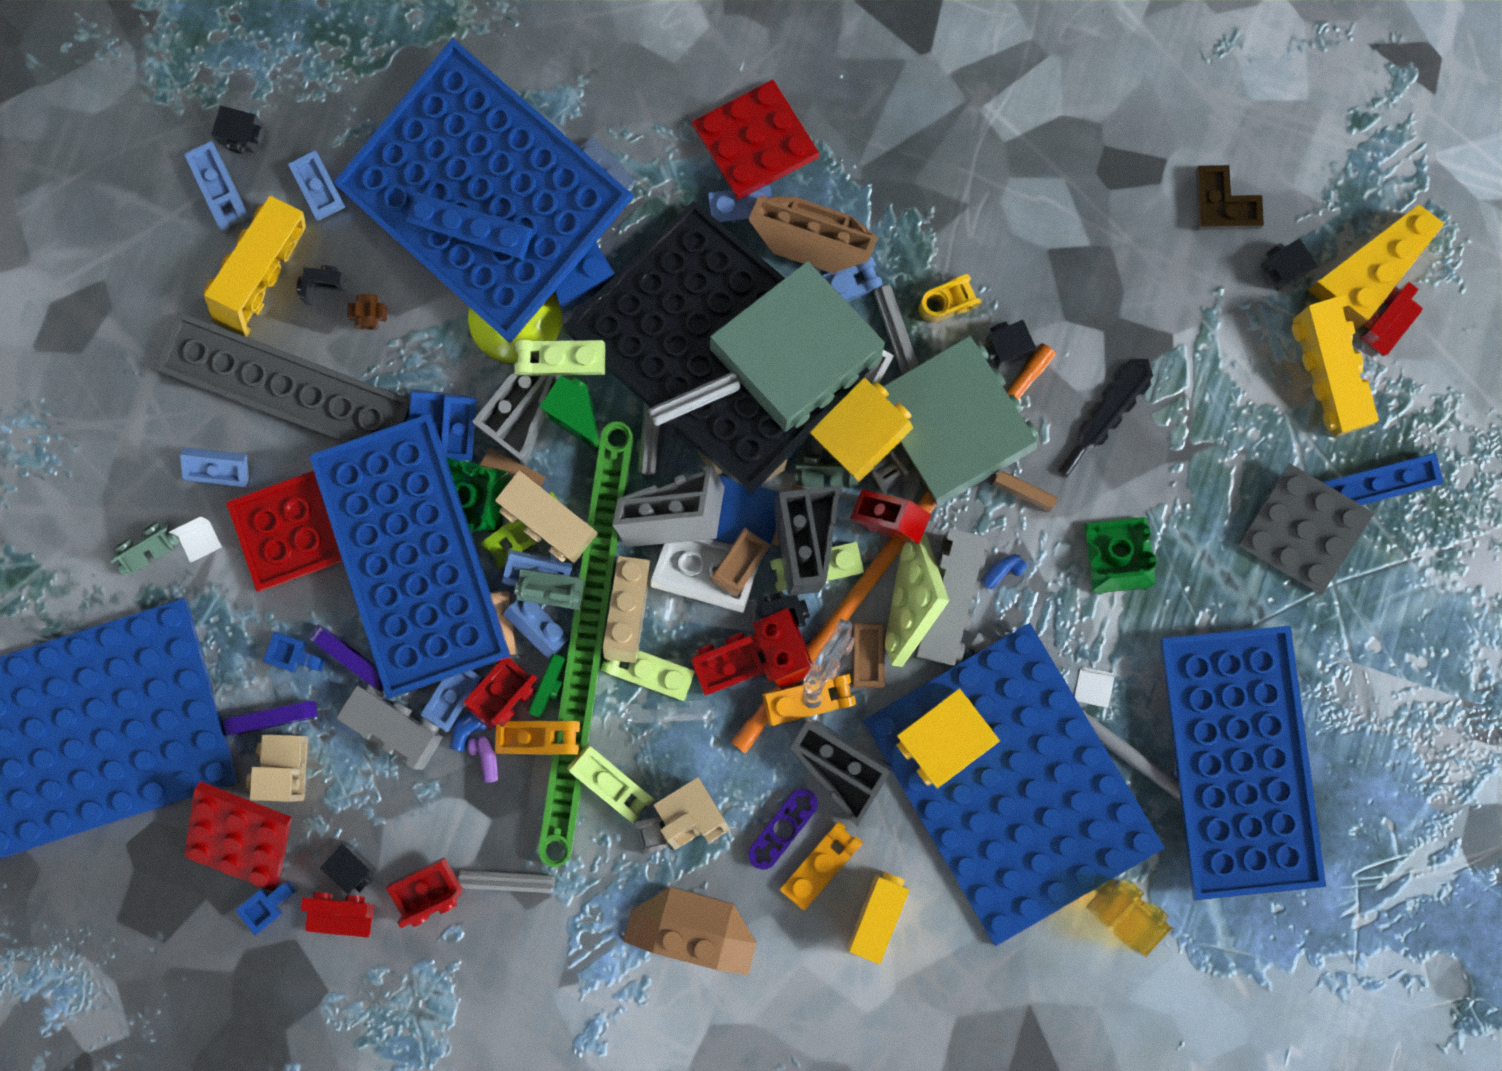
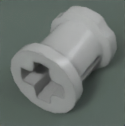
M660 816L633 823L634 828L638 829L643 845L641 849L642 855L669 847V843L665 842L660 830V822L662 821Z

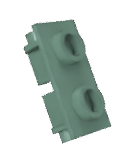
M804 454L803 458L796 457V469H802V471L796 470L795 483H801V487H824V476H830V487L852 488V485L859 486V482L835 458L823 459L819 454Z
M168 521L161 525L158 522H154L141 531L143 536L133 542L128 538L113 548L115 552L112 554L110 562L112 564L119 560L120 563L117 565L119 572L123 576L126 574L132 575L150 564V560L145 555V552L149 550L156 560L174 550L179 540L176 535L167 534Z
M521 568L519 582L517 581L515 586L516 600L580 610L584 578Z

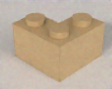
M262 735V741H258L256 747V758L260 761V767H252V773L248 774L246 779V792L250 793V800L304 801L308 736Z

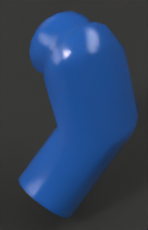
M1009 555L996 561L981 578V581L985 586L993 590L1009 570L1015 576H1020L1027 568V563L1020 559V555Z

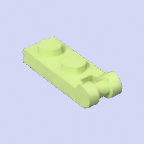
M603 340L515 341V352L518 353V362L514 363V374L605 375V342ZM531 353H539V363H530Z
M857 542L832 547L826 582L864 573ZM782 558L770 561L771 569L776 572L778 582L775 583L777 593L787 591Z
M639 650L637 662L630 663L627 670L619 667L620 661L608 659L607 662H603L600 671L684 702L695 674L694 670Z
M589 744L583 748L567 767L571 774L632 824L639 820V813L645 806L650 807L655 801L649 793ZM633 794L636 798L627 806L624 802Z

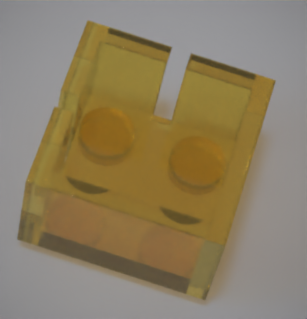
M1111 879L1089 902L1086 908L1107 927L1111 925L1114 928L1112 932L1133 952L1147 957L1172 929L1166 922L1169 916L1156 904L1152 905L1148 901L1145 903L1141 899L1144 893L1130 880L1127 882L1125 879L1122 881Z

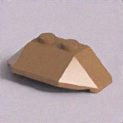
M758 196L749 217L750 223L773 254L803 264L809 261L813 267L829 273H835L869 261L878 239L875 233L870 232L854 216L795 196H775L771 198Z
M669 887L631 910L623 942L651 953L714 970L749 975L757 944L733 903Z

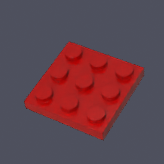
M774 79L692 121L693 129L737 201L819 158V151Z
M314 470L226 502L257 592L266 591L343 562Z
M200 781L194 789L184 857L273 892L280 882L292 817Z

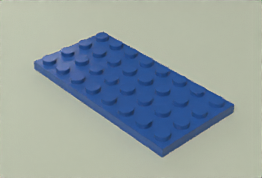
M429 413L309 455L386 698L391 699L511 657L433 416Z
M1291 626L1160 639L1193 900L1326 887Z

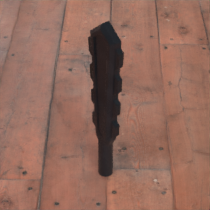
M1130 359L1127 363L1121 364L1115 373L1116 381L1109 383L1102 393L1103 401L1096 402L1090 411L1091 419L1084 420L1080 426L1078 444L1059 468V473L1069 478L1089 450L1094 449L1096 445H1103L1108 439L1109 429L1117 428L1122 422L1121 415L1129 413L1137 403L1136 397L1144 395L1152 385L1151 379L1153 377L1149 359Z

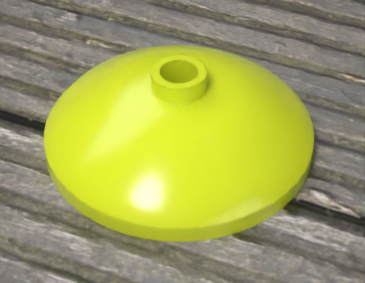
M553 292L512 342L505 340L470 307L468 310V325L473 340L486 355L502 363L514 364L518 362V353L515 352V341L557 340L562 326V309L557 295Z

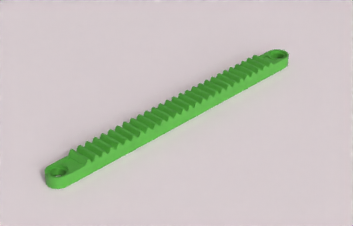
M619 421L607 424L603 428L600 437L588 517V525L598 534L583 552L579 577L584 578L580 610H574L558 721L580 722V731L576 732V745H579L578 754L590 741L595 696L620 538L613 526L617 500L624 497L627 491L633 447V434L630 428L625 423ZM614 430H621L626 434L625 443L619 447L612 446L608 442L609 434ZM558 732L557 744H563V732ZM553 755L539 843L541 861L550 867H560L566 864L573 852L583 783L571 774L567 767L577 755ZM553 841L560 842L565 848L564 856L559 860H553L547 855V846Z

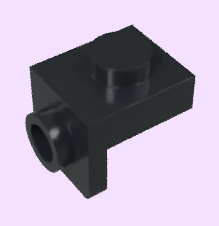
M321 265L320 269L304 267L303 276H299L297 280L296 292L306 305H312L315 288L346 291L348 279L342 272H339V268L334 266Z
M782 592L764 597L765 603L760 604L763 618L788 608L789 611L794 610L799 628L806 626L805 619L809 618L810 615L805 599L799 600L797 595L784 597Z

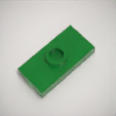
M557 654L552 655L528 709L529 714L543 718L551 698L557 699L563 686V682L559 681L567 663L566 658Z

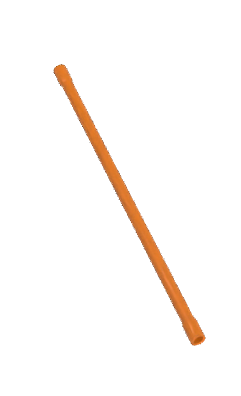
M1044 343L1037 347L1024 364L1021 372L1007 388L1008 396L1014 394L1017 400L1020 399L1034 379L1040 376L1056 355L1053 349ZM928 491L917 504L928 513H931L937 506ZM893 537L888 541L807 645L813 664L908 541ZM798 681V682H796V683H793V684H791V685H789V686H786V687H784V688H788V687H791V686H795V685H797L800 681ZM777 684L776 687H775L772 691H776V690H780V689H784V688H781V687ZM764 702L731 740V743L745 754L761 735L768 723Z

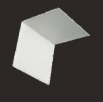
M201 516L169 532L178 536L190 563L222 548L210 521Z
M1087 667L1081 668L1074 697L1078 702L1108 708L1114 677L1119 676V674Z

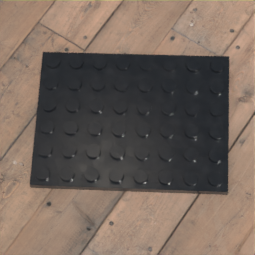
M693 201L563 325V331L574 341L603 340L605 342V368L651 408L731 373L710 350V336L783 281L785 277L698 203ZM880 362L870 370L866 367L861 371L856 382L849 388L844 389L841 387L836 391L833 400L823 408L818 406L811 411L809 419L798 428L793 426L786 432L741 383L738 391L669 420L667 423L751 496L811 435L812 430L864 377L867 378L880 365Z

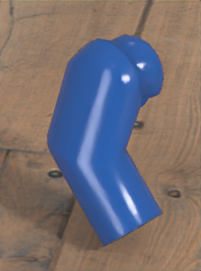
M468 712L456 720L449 749L465 752L468 735L476 729L484 730L487 726L471 712Z

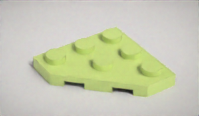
M923 534L919 544L909 541L905 543L900 553L885 635V649L893 666H904L949 602L926 534Z

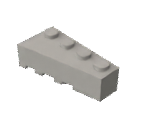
M949 528L945 533L937 567L949 602L917 646L915 659L951 668L955 666L956 661H962L966 643H962L961 639L964 630L969 631L973 612H970L969 608L972 599L976 600L980 581H977L980 568L983 569L986 562L988 550H985L988 537Z

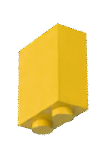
M865 377L811 432L814 439L858 482L913 429L911 422L908 420L912 415L899 402L894 406L886 398L889 395L887 390L877 381L871 384Z
M959 688L898 734L897 737L900 739V742L896 746L907 760L912 757L920 766L916 772L927 786L933 783L938 789L1000 742V740Z
M886 871L883 877L875 874L846 946L850 953L876 964H881L910 889L903 885L905 882L903 878Z

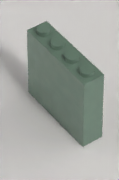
M809 261L710 336V350L730 372L736 374L739 382L785 432L793 426L798 428L809 419V413L816 407L823 408L833 400L834 393L841 387L847 389L853 385L859 377L858 374L866 367L869 370L874 368L883 358L882 353L885 344L878 334Z
M971 335L883 386L889 393L886 398L894 406L899 402L912 415L908 420L911 422L913 429L899 442V445L937 507L1037 449L1036 438L1039 437L1036 428L1030 420L1024 421L1019 413L1022 411L1019 401L1014 394L1008 396L1003 388L1006 382L997 368L991 369L986 361L989 359V355L981 342L976 344Z

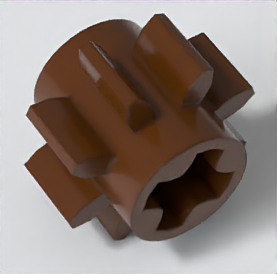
M358 294L356 295L355 303H348L347 318H350V321H355V328L376 330L379 328V321H387V306H385V303H379V296Z

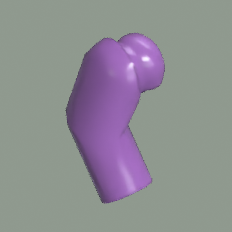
M484 736L470 738L468 740V751L470 755L480 754L482 781L486 783L497 781L496 755L488 739Z

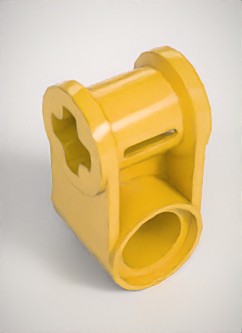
M965 274L956 277L946 284L927 291L918 307L922 320L932 324L938 323L980 306L982 302L974 294L969 282L971 280L970 275ZM935 300L940 303L942 310L933 312L929 310L926 302Z

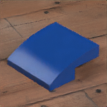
M410 390L408 421L430 413L433 416L446 457L472 461L475 429L472 421L476 415L477 398L452 393Z
M719 476L724 485V493L717 537L713 540L733 545L742 530L746 528L771 544L776 526L773 503L778 495V491L760 486L750 496L731 478Z

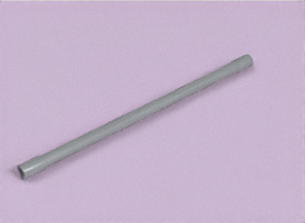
M979 632L968 648L977 654L994 644V642ZM1084 712L1102 744L1180 802L1177 779Z

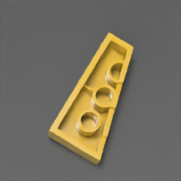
M272 196L268 197L264 205L260 204L257 207L252 223L248 229H243L239 234L237 246L231 254L225 255L221 262V270L215 279L211 278L204 288V298L213 323L244 337L248 336L251 328L247 327L249 319L253 313L259 316L265 305L262 301L267 286L274 288L281 271V260L288 262L306 228L303 211Z
M1419 204L1320 279L1308 291L1320 301L1346 294L1348 306L1343 307L1345 319L1353 321L1354 327L1358 329L1370 320L1445 223Z
M1346 294L1309 305L1293 319L1294 324H1292L1293 336L1297 342L1300 341L1304 351L1302 354L1304 367L1307 371H1311L1314 380L1312 385L1315 398L1321 401L1325 411L1323 413L1324 424L1328 431H1332L1333 437L1369 427L1379 421L1369 381L1361 379L1360 373L1363 372L1364 364L1362 354L1353 349L1352 334L1356 333L1353 321L1345 319L1343 307L1348 306Z

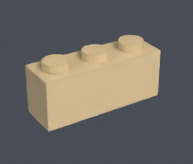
M520 470L495 499L502 506L498 512L513 524L519 519L527 526L523 532L537 543L543 538L551 545L548 551L561 562L568 558L575 563L598 534L591 526Z
M618 556L603 643L604 659L630 663L637 662L651 575L650 560Z

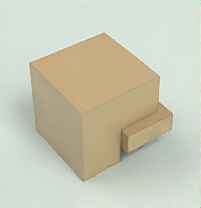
M699 777L654 804L666 825L660 830L674 850H677L701 834L710 843L731 830Z

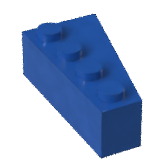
M596 242L555 290L563 314L593 297L615 276L614 271Z

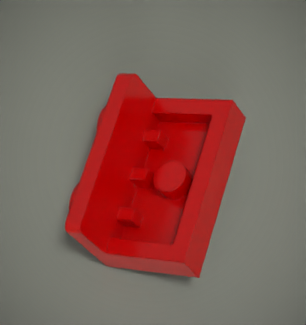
M1410 282L1400 289L1395 286L1384 300L1386 305L1381 312L1376 311L1370 320L1364 324L1367 329L1359 339L1381 356L1385 357L1423 311V308L1412 300L1419 289Z
M743 633L725 639L727 644L725 646L714 649L713 644L695 651L696 657L691 658L705 696L765 674L751 636L745 638Z
M510 658L503 659L492 668L461 704L489 729H492L497 724L503 727L515 714L511 708L516 702L520 700L524 703L536 690L532 684L537 680V677L534 674L529 676Z
M445 857L389 883L386 887L401 914L397 922L400 928L409 924L412 927H416L428 920L429 915L437 911L440 914L450 911L457 905L456 901L463 892Z
M313 892L312 898L302 897L301 911L307 912L305 925L307 932L365 938L371 936L375 905L365 903V897L345 895V901L332 900L333 894Z

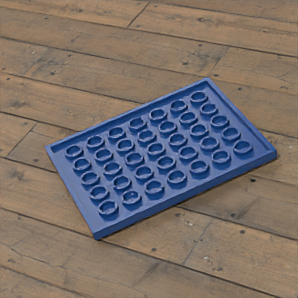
M453 37L333 182L508 342H512L635 196ZM416 192L530 227L534 231L524 260L407 223L406 220Z
M183 598L0 657V859L193 798L194 789L200 781L219 789L240 783L188 599Z
M1031 623L1024 625L863 720L887 763L892 766L894 775L995 947L1165 849ZM960 688L1000 742L937 789L933 783L930 786L924 783L916 772L920 768L913 757L907 760L896 746L900 742L897 735Z

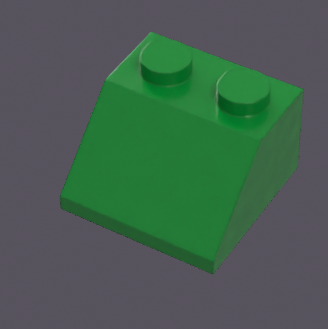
M560 375L539 407L547 419L598 451L600 435L593 402L589 396L590 392L586 389L587 385L574 376H571L568 380Z

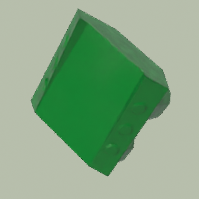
M446 457L469 529L472 531L484 530L495 533L504 524L502 521L503 515L498 512L502 506L495 499L512 480L509 472Z
M1140 517L1084 524L1092 591L1102 595L1107 592L1136 589L1147 590L1156 584L1154 571L1157 561L1155 554L1151 551V532L1147 524V518Z

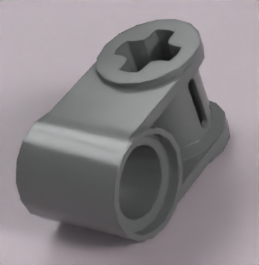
M892 450L868 473L881 494H887V489L901 480L907 481L910 479L907 469ZM892 471L895 472L894 474L890 475V476L887 477L886 479L883 478V477H885L886 475H888L889 473H891Z

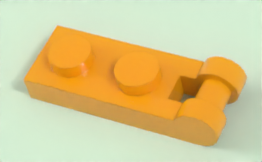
M839 674L762 694L769 726L855 706V696L851 695L849 688L851 683L850 674ZM836 687L838 698L830 699L828 688Z
M508 721L503 727L497 724L495 754L578 755L579 745H576V732L580 731V722ZM558 732H563V744H557Z
M840 821L831 828L780 888L803 911L807 909L863 844L859 837H852L845 830L846 826ZM835 840L845 847L840 854H837L830 847Z

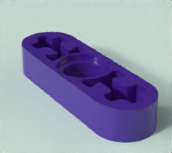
M320 624L316 626L309 635L310 640L375 689L381 692L384 691L376 665Z
M308 701L224 719L223 723L226 736H234L314 719L318 717L316 702Z
M808 789L794 791L749 849V860L755 868L761 870L771 868L816 812L818 801L812 791ZM807 794L811 798L809 804L812 807L809 811L801 810L797 817L802 818L803 821L797 825L791 816L783 814L787 807L793 812L797 807V803L794 801L797 796L803 798ZM781 819L788 820L793 827L792 834L785 839L777 837L774 833V825ZM769 833L775 842L783 844L780 850L773 846L769 852L770 857H772L771 861L763 860L761 863H758L755 860L757 854L754 851L757 847L761 849L766 847L769 841L763 838Z

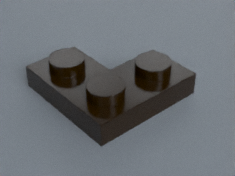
M1206 165L1196 168L1198 230L1261 229L1264 226L1262 195L1231 196L1230 165Z

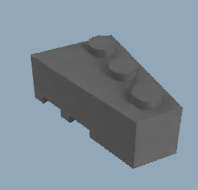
M841 486L778 492L773 503L788 596L818 593L827 581Z
M811 716L808 717L790 747L812 775L831 794L830 796L848 814L856 827H858L891 773L892 766Z

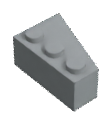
M531 353L530 363H539V353ZM513 370L472 421L473 424L509 454L527 466L545 418L539 406L560 375H516Z
M713 465L702 467L703 472L685 478L684 474L675 477L674 483L657 489L656 485L619 498L617 500L613 526L626 547L716 539L724 485Z
M368 684L367 688L357 685L336 719L366 739H370L380 745L387 753L391 755L393 753L406 762L405 765L411 769L424 770L444 736L437 733L440 727L424 717L421 722L410 716L413 710L398 701H395L394 705L383 699L385 693L375 689L370 684Z

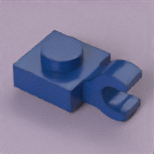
M274 631L263 662L296 673L299 664L322 672L326 660L305 653L306 642Z
M290 881L280 885L270 895L263 888L235 911L256 936L284 914L278 905L292 896L297 890Z

